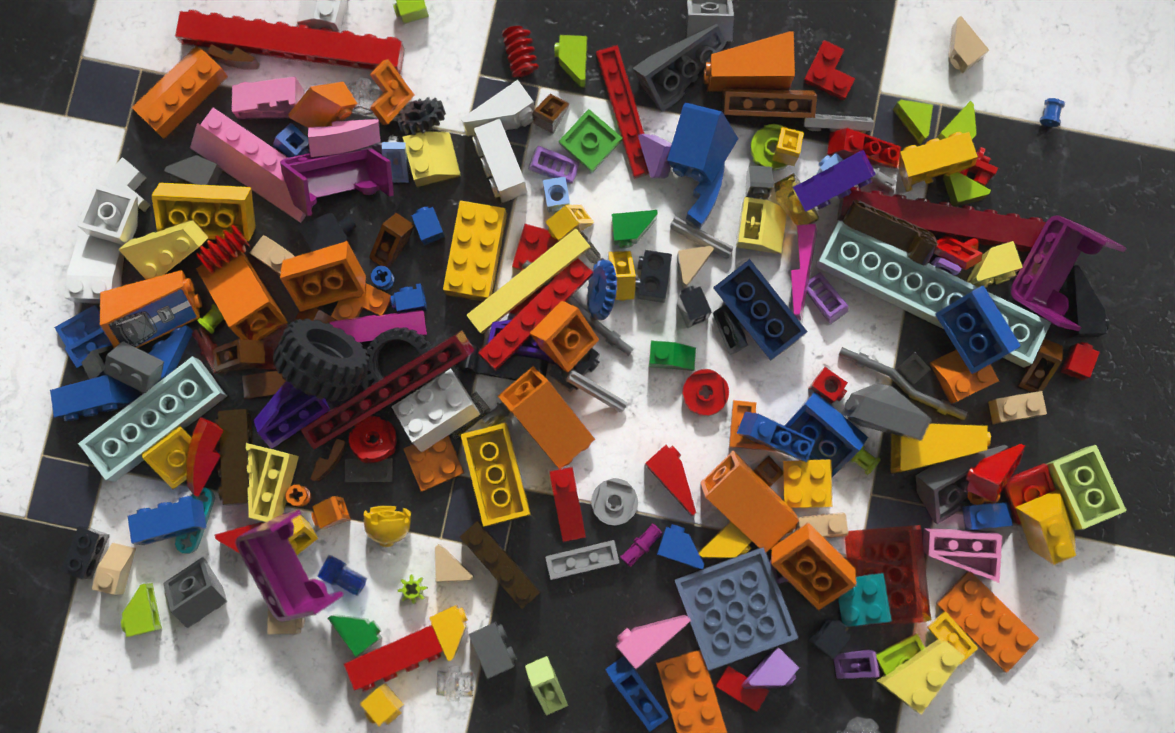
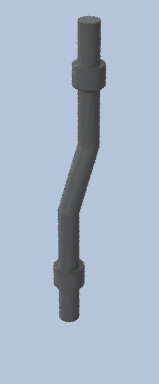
M527 260L523 264L522 268L525 269L531 264V262ZM552 279L545 284V286H547L552 281ZM573 296L566 301V303L580 310L589 325L606 338L605 341L612 347L615 345L627 356L632 353L634 349L624 342L614 330L610 331L598 320H595Z
M844 347L841 348L839 356L855 362V365L864 368L865 366L889 376L910 398L937 409L936 411L941 414H950L965 420L967 416L966 411L952 406L951 402L944 399L940 401L916 391L894 368L868 358L869 355L862 352L858 354Z

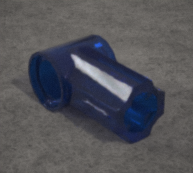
M332 555L327 556L317 574L320 579L332 585H338L356 596H359L368 579L347 567L345 562Z

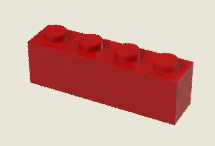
M430 625L344 663L354 691L361 688L362 692L376 687L375 681L383 678L384 682L398 677L396 672L402 669L409 672L420 667L418 662L427 659L428 663L441 658L440 652H443V649L433 626Z

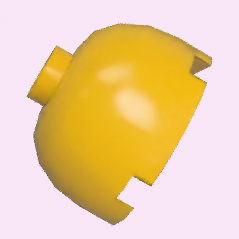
M396 506L370 508V513H367L365 510L364 529L367 536L382 547L393 546L394 543L406 537L411 524V513L409 510L403 508L402 512L395 511Z

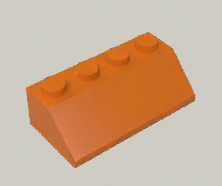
M195 46L132 108L165 139L228 76L206 52Z

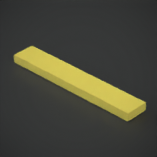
M575 228L468 313V318L478 331L483 334L492 326V322L502 319L591 248L590 245Z

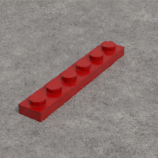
M577 258L517 314L479 352V356L496 371L531 337L530 332L561 301L566 302L593 276V271Z

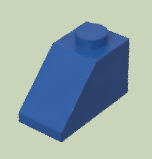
M1009 503L962 507L965 530L1013 526Z
M673 524L671 528L665 527L657 554L703 569L704 563L689 534L684 533L685 528Z

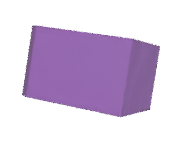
M638 135L650 177L667 178L671 170V165L667 158L672 143L656 135Z
M868 649L841 653L834 659L837 679L879 676L875 651Z

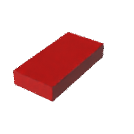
M727 665L716 687L753 710L758 711L769 690L765 688L744 689L741 685L748 677Z

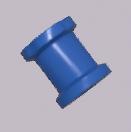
M1057 98L1045 99L1044 105L1046 107L1044 115L1040 118V123L1048 127L1060 126L1061 120L1059 118L1062 108L1065 107V102Z
M378 266L371 273L372 282L378 289L389 290L393 287L395 278L387 267ZM382 274L386 276V281L383 283L380 278Z

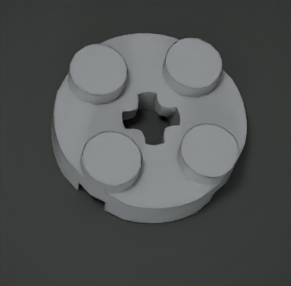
M611 478L603 481L595 488L591 498V505L594 514L600 521L608 525H620L626 523L636 513L638 497L633 487L627 481ZM617 495L619 496L618 500L622 503L621 506L617 505L613 509L611 504L608 503V499Z

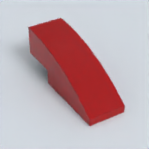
M201 417L195 427L189 445L186 470L187 487L197 497H199L220 457V454L214 448L223 433V430L217 424Z

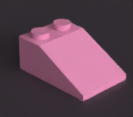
M682 615L635 627L631 631L627 628L617 636L619 641L616 645L637 669L691 620L688 616Z

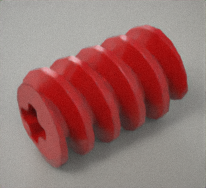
M518 25L508 27L502 32V36L505 38L504 45L507 47L506 53L509 55L508 61L511 63L512 77H523L539 68L538 64H531L537 60L535 55H529L535 51L534 47H527L533 43L531 38H526L531 32L530 30H523V27Z
M231 225L233 233L230 234L223 230L224 239L216 235V244L208 240L209 248L206 249L201 245L199 247L201 254L196 253L203 265L212 274L215 272L214 265L218 268L223 267L221 260L226 263L231 261L229 254L237 258V249L245 253V244L250 247L242 233L234 225Z

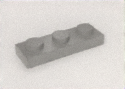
M816 114L815 118L802 119L804 127H807V130L821 131V128H830L831 132L849 128L866 134V131H873L874 121L869 117Z
M614 540L545 557L551 580L619 563Z

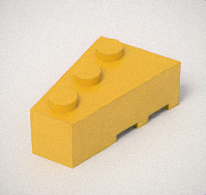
M956 132L948 138L942 140L932 139L926 142L925 145L918 147L911 145L900 151L898 169L905 191L913 190L912 185L925 181L926 184L933 182L932 177L945 173L946 176L975 166L977 154L970 133L962 134V132Z

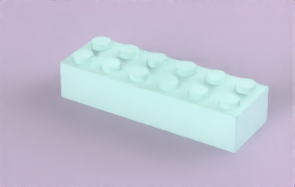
M192 356L154 385L147 393L142 394L78 444L104 479L116 482L144 460L142 454L178 426H181L183 429L188 427L226 398L227 395L204 364Z

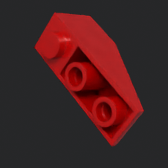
M844 128L830 133L827 155L833 156L837 153L844 160L864 150L871 165L897 169L901 147L861 132Z

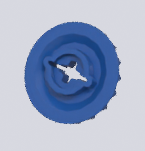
M600 260L593 267V276L588 280V293L586 295L588 297V310L595 320H605L609 316L615 302L617 290L614 265L609 260Z

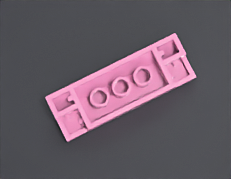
M212 108L201 124L197 123L190 146L192 150L205 159L218 164L223 171L245 186L251 187V190L301 223L306 214L294 206L281 172L280 161L288 157L215 108Z

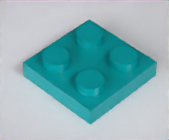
M883 573L856 577V586L838 597L842 623L847 627L891 621Z

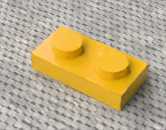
M945 611L927 626L928 630L937 640L941 639L948 642L965 656L960 664L978 649Z

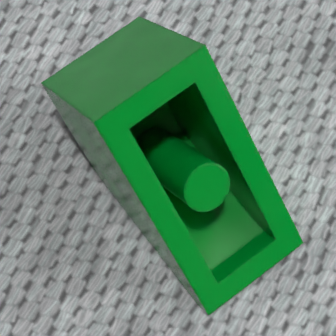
M658 210L612 214L614 246L619 245V248H629L633 244H637L657 220Z
M651 340L648 367L694 371L696 347L676 342Z
M337 614L328 617L330 623L355 657L362 654L382 638L379 634L381 629L374 620L370 622L367 618Z

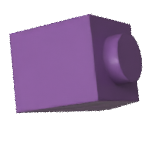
M776 648L769 652L741 686L744 689L779 688L784 685L788 687L796 679L795 672L799 667L782 650Z

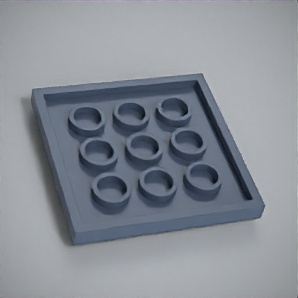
M764 547L675 579L708 670L798 639Z

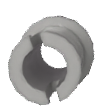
M872 167L876 175L871 177V183L889 193L893 188L891 186L895 185L896 180L880 172V168L875 169Z

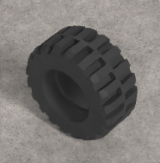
M299 319L290 323L286 327L273 354L274 366L277 372L282 374V378L286 382H290L294 388L304 391L309 396L311 394L318 399H327L328 401H343L352 397L357 392L370 365L368 353L363 349V345L360 342H357L353 336L346 334L344 330L337 329L333 325L322 323L319 320Z

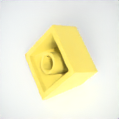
M425 131L423 134L420 132L416 135L412 134L403 137L406 143V152L413 180L417 187L461 176L450 132Z

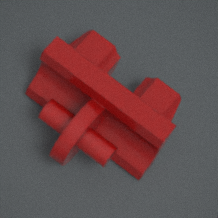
M980 147L976 152L977 161L975 166L959 171V173L966 176L968 171L976 174L973 180L985 186L996 174L998 168L988 164L991 158L985 156V148Z

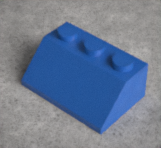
M984 285L935 313L971 374L1021 346Z
M816 391L784 425L815 440L809 458L811 460H831L832 477L860 451L868 439V436Z

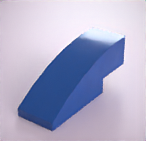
M725 162L712 183L702 181L693 191L692 196L697 201L688 211L686 219L699 229H701L715 205L722 185Z

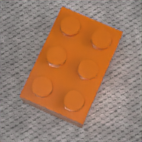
M348 241L282 261L280 279L300 312L365 293L366 275Z
M809 522L772 547L771 564L818 610L856 586L855 568Z

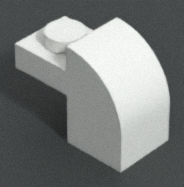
M122 157L111 169L107 178V187L137 196L138 207L144 212L150 206L149 203L135 192L136 188L146 177Z

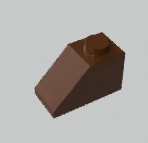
M395 213L382 224L369 258L389 269L409 241L415 225Z
M1044 338L1033 363L1025 367L1018 386L1031 392L1043 391L1062 362L1063 346Z
M238 339L213 349L215 372L249 369L265 364V350L262 340Z

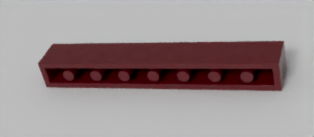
M460 331L312 421L301 431L314 450L465 359L475 350L464 332Z

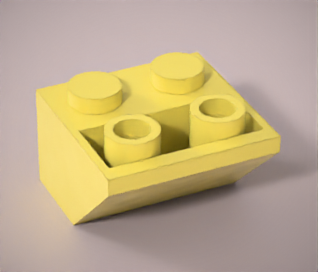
M744 197L741 206L736 248L781 254L787 209L768 200Z
M1014 242L992 247L982 255V261L974 266L967 282L977 287L984 285L987 288L994 281L997 285L1017 276L1016 272L1023 267Z

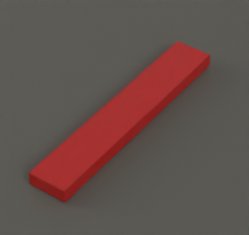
M618 45L596 51L633 178L636 179L650 175L638 135L644 134V130Z

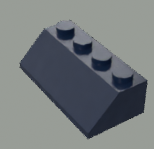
M750 259L713 287L770 361L791 347L808 332Z

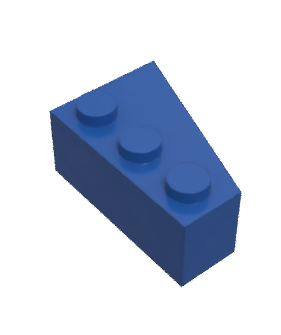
M109 375L50 390L54 417L64 418V421L78 420L79 416L82 415L94 416L98 412L124 408L140 397L139 390Z

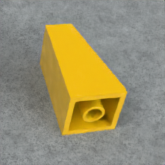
M929 424L922 441L891 434V473H900L985 451L987 446H990V432H987V426Z

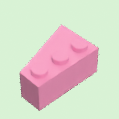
M924 528L923 552L925 554L1000 583L1002 535L994 531Z

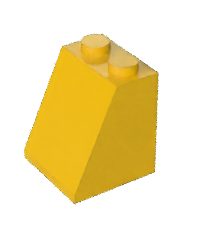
M1059 489L1015 507L1030 550L1053 565L1076 556L1075 532Z

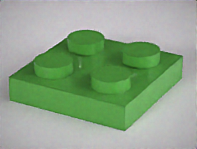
M588 109L559 140V144L593 173L622 141V137Z

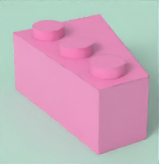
M296 77L253 83L242 82L238 85H232V112L237 119L290 118L288 116L289 112L302 98L305 91Z

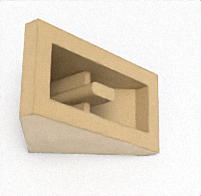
M706 246L678 250L677 260L681 285L684 289L688 287L714 250L713 247Z
M441 544L435 547L436 581L473 579L474 575Z

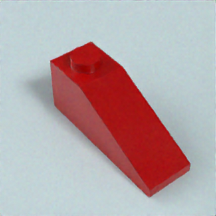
M1019 444L980 460L975 468L971 467L966 478L969 481L967 491L995 502L1019 466L1025 445Z
M664 445L644 465L682 507L693 516L696 513L682 461L679 459L682 455L673 445L670 448Z
M573 467L549 471L563 542L586 538Z

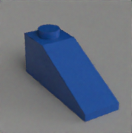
M625 655L605 669L613 683L649 731H652L669 718Z

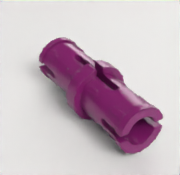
M652 523L639 538L636 537L633 540L634 543L620 558L631 568L644 553L647 554L650 551L649 548L663 535V532Z

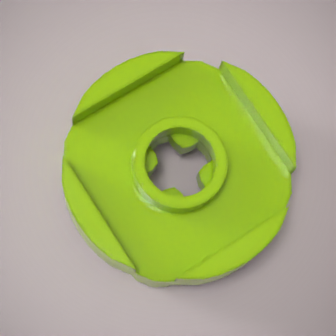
M770 124L754 134L750 144L752 160L756 165L772 167V171L787 167V164L773 161L774 153L767 149V146H770L772 142L777 145L781 127L784 126Z

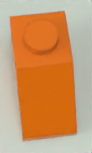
M338 496L330 497L313 506L314 512L311 513L315 526H319L320 529H327L351 520L344 498Z

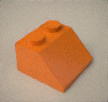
M344 82L311 86L289 112L288 116L307 128L332 126V122L343 121L348 118L358 103Z
M563 301L530 332L541 350L566 372H569L599 341V338L580 310Z
M957 350L930 362L951 404L999 381L991 364L971 374Z

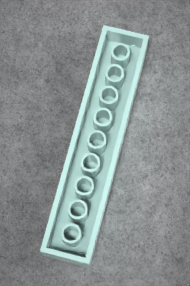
M838 221L834 226L815 265L816 268L941 328L943 327L935 313L979 288L929 263L926 266L920 265L912 261L906 252L852 229L841 221ZM989 293L1021 345L1003 358L1021 367L1031 365L1051 322Z

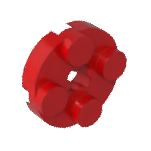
M701 369L695 371L687 378L683 386L682 396L684 403L693 413L701 416L714 415L724 408L729 398L728 383L714 370ZM704 386H707L708 390H712V394L708 396V399H704V396L699 394V391H702Z
M367 417L355 424L352 434L350 432L349 444L351 450L363 463L382 461L395 452L397 443L395 429L390 422L381 420L380 417ZM372 435L375 438H379L376 443H368L367 441L370 440Z

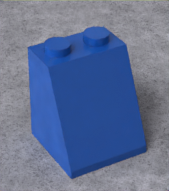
M685 103L680 114L667 161L673 168L672 171L680 177L685 175L698 182L706 181L712 183L739 138L722 111Z

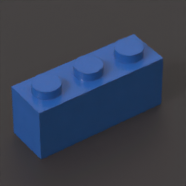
M192 496L181 497L176 503H160L157 505L158 508L138 509L136 514L128 516L131 544L148 545L207 528L203 501L193 499Z

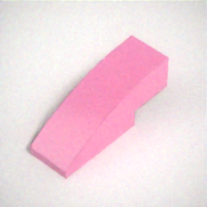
M378 119L332 122V126L309 127L308 140L311 157L345 153L380 142Z

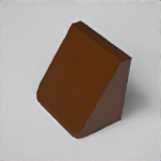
M770 456L766 457L753 469L769 487L784 474L783 470Z

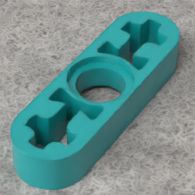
M203 488L200 495L206 492L205 496L208 497V501L203 502L207 524L215 502V495L212 490ZM192 493L193 499L200 500ZM205 529L197 531L196 535L191 534L189 541L192 542V546L184 549L185 544L182 541L183 539H188L190 533L177 536L175 540L176 549L184 554L195 552L199 547Z

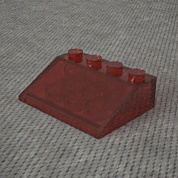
M921 525L848 531V536H845L847 561L855 568L856 577L884 574L891 621L866 625L931 621Z

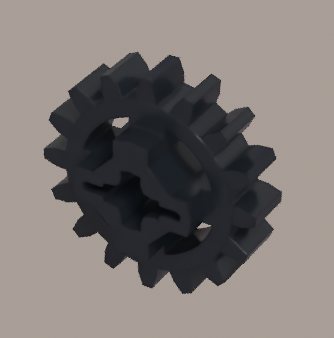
M427 97L423 101L420 98L418 101L410 102V106H404V111H400L398 113L399 116L396 117L402 132L405 131V134L412 132L413 135H416L419 131L423 134L425 131L433 130L434 125L439 126V121L445 120L444 115H446V111L441 100L438 101L437 98L430 100V97Z

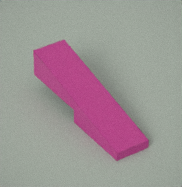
M816 224L797 225L800 269L791 270L794 315L799 321L803 317L817 237Z
M422 309L329 322L333 327L340 328L346 334L353 336L357 342L373 341L382 332L397 327L413 329L419 335L427 334Z

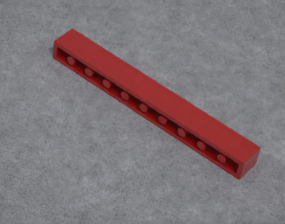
M192 9L188 10V12H179L175 37L182 45L210 48L211 45H214L226 51H234L236 47L248 54L374 71L383 60L388 59L399 74H401L405 50L402 41L395 37L383 39L377 38L373 34L361 36L355 35L351 31L339 33L333 32L329 28L317 30L311 29L307 25H298L296 27L289 26L285 22H276L274 24L267 23L263 19H254L252 21L235 15L230 18L223 17V15L214 12L208 15Z

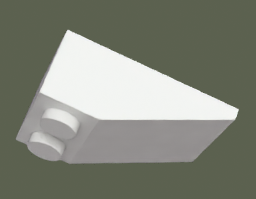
M517 80L461 118L464 131L467 136L476 135L474 128L500 119L504 130L517 129L521 125L523 127L527 126L533 121L534 101Z
M79 235L66 275L64 298L74 303L100 304V292L121 287L124 255L118 249L123 245L90 235Z

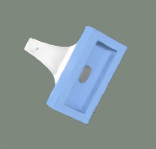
M392 135L389 137L388 142H378L371 145L373 149L381 152L384 157L391 161L392 181L409 183L406 143L399 142L397 136Z

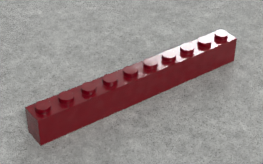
M858 187L850 188L851 194L840 199L837 216L838 221H843L853 200H858L928 230L935 237L943 238L948 235L963 242L971 238H977L979 244L993 247L1013 241L1017 251L1030 253L1046 224L1042 218L1038 217L1025 219L1020 218V215L1014 213L1001 215L997 214L998 212L995 210L977 211L972 206L953 207L948 202L935 204L930 203L925 198L912 200L907 199V196L901 194L888 196L884 195L882 191L864 192Z

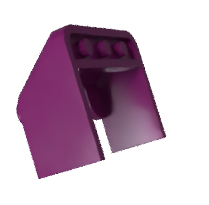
M368 146L340 154L311 157L309 153L280 161L281 172L294 206L307 216L312 215L311 208L317 203V197L357 189L365 195H372L376 191L381 190L388 196H394L391 161Z
M1052 216L1044 225L1022 266L1023 268L1020 269L1011 286V295L1015 300L1055 325L1080 331L1081 327L1064 317L1069 307V301L1064 294L1059 292L1081 251L1094 255L1100 252L1103 246L1125 252L1126 247L1061 216Z
M300 510L280 515L236 538V547L270 612L280 622L314 616L344 596L342 591L328 594L327 587L322 581L309 579L288 538L294 534L292 520L302 514Z

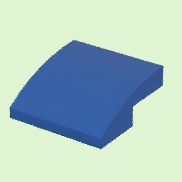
M97 304L54 327L64 342L65 350L76 368L82 365L83 360L92 350L112 345L100 326V308Z

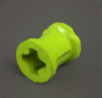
M214 303L211 305L212 309L203 318L197 320L212 334L215 332L214 329L224 320L219 308Z
M863 445L850 462L858 464L865 470V474L868 475L874 470L881 459L871 455L865 450Z

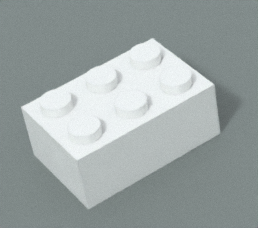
M500 119L474 128L476 134L475 137H472L478 156H483L480 159L486 176H492L489 181L495 198L500 196L502 203L527 194L524 177Z
M451 369L392 406L411 442L421 452L480 415L461 381Z

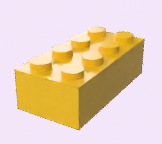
M159 183L152 194L157 232L194 220L208 236L207 239H216V235L224 239L223 230L231 234L233 233L231 225H234L242 233L246 241H250L256 228L251 187Z
M466 201L459 202L443 291L446 295L485 301L492 295L507 217L505 208Z
M502 423L461 434L483 526L487 527L531 515L508 424Z

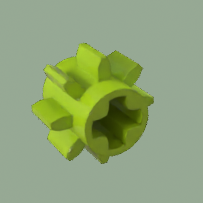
M411 574L409 577L410 581L400 580L404 585L403 588L397 591L403 592L405 595L402 601L411 598L412 604H416V597L425 599L422 592L428 589V587L421 584L424 579L423 577L414 580V575ZM416 584V591L418 593L409 594L410 588L408 585Z

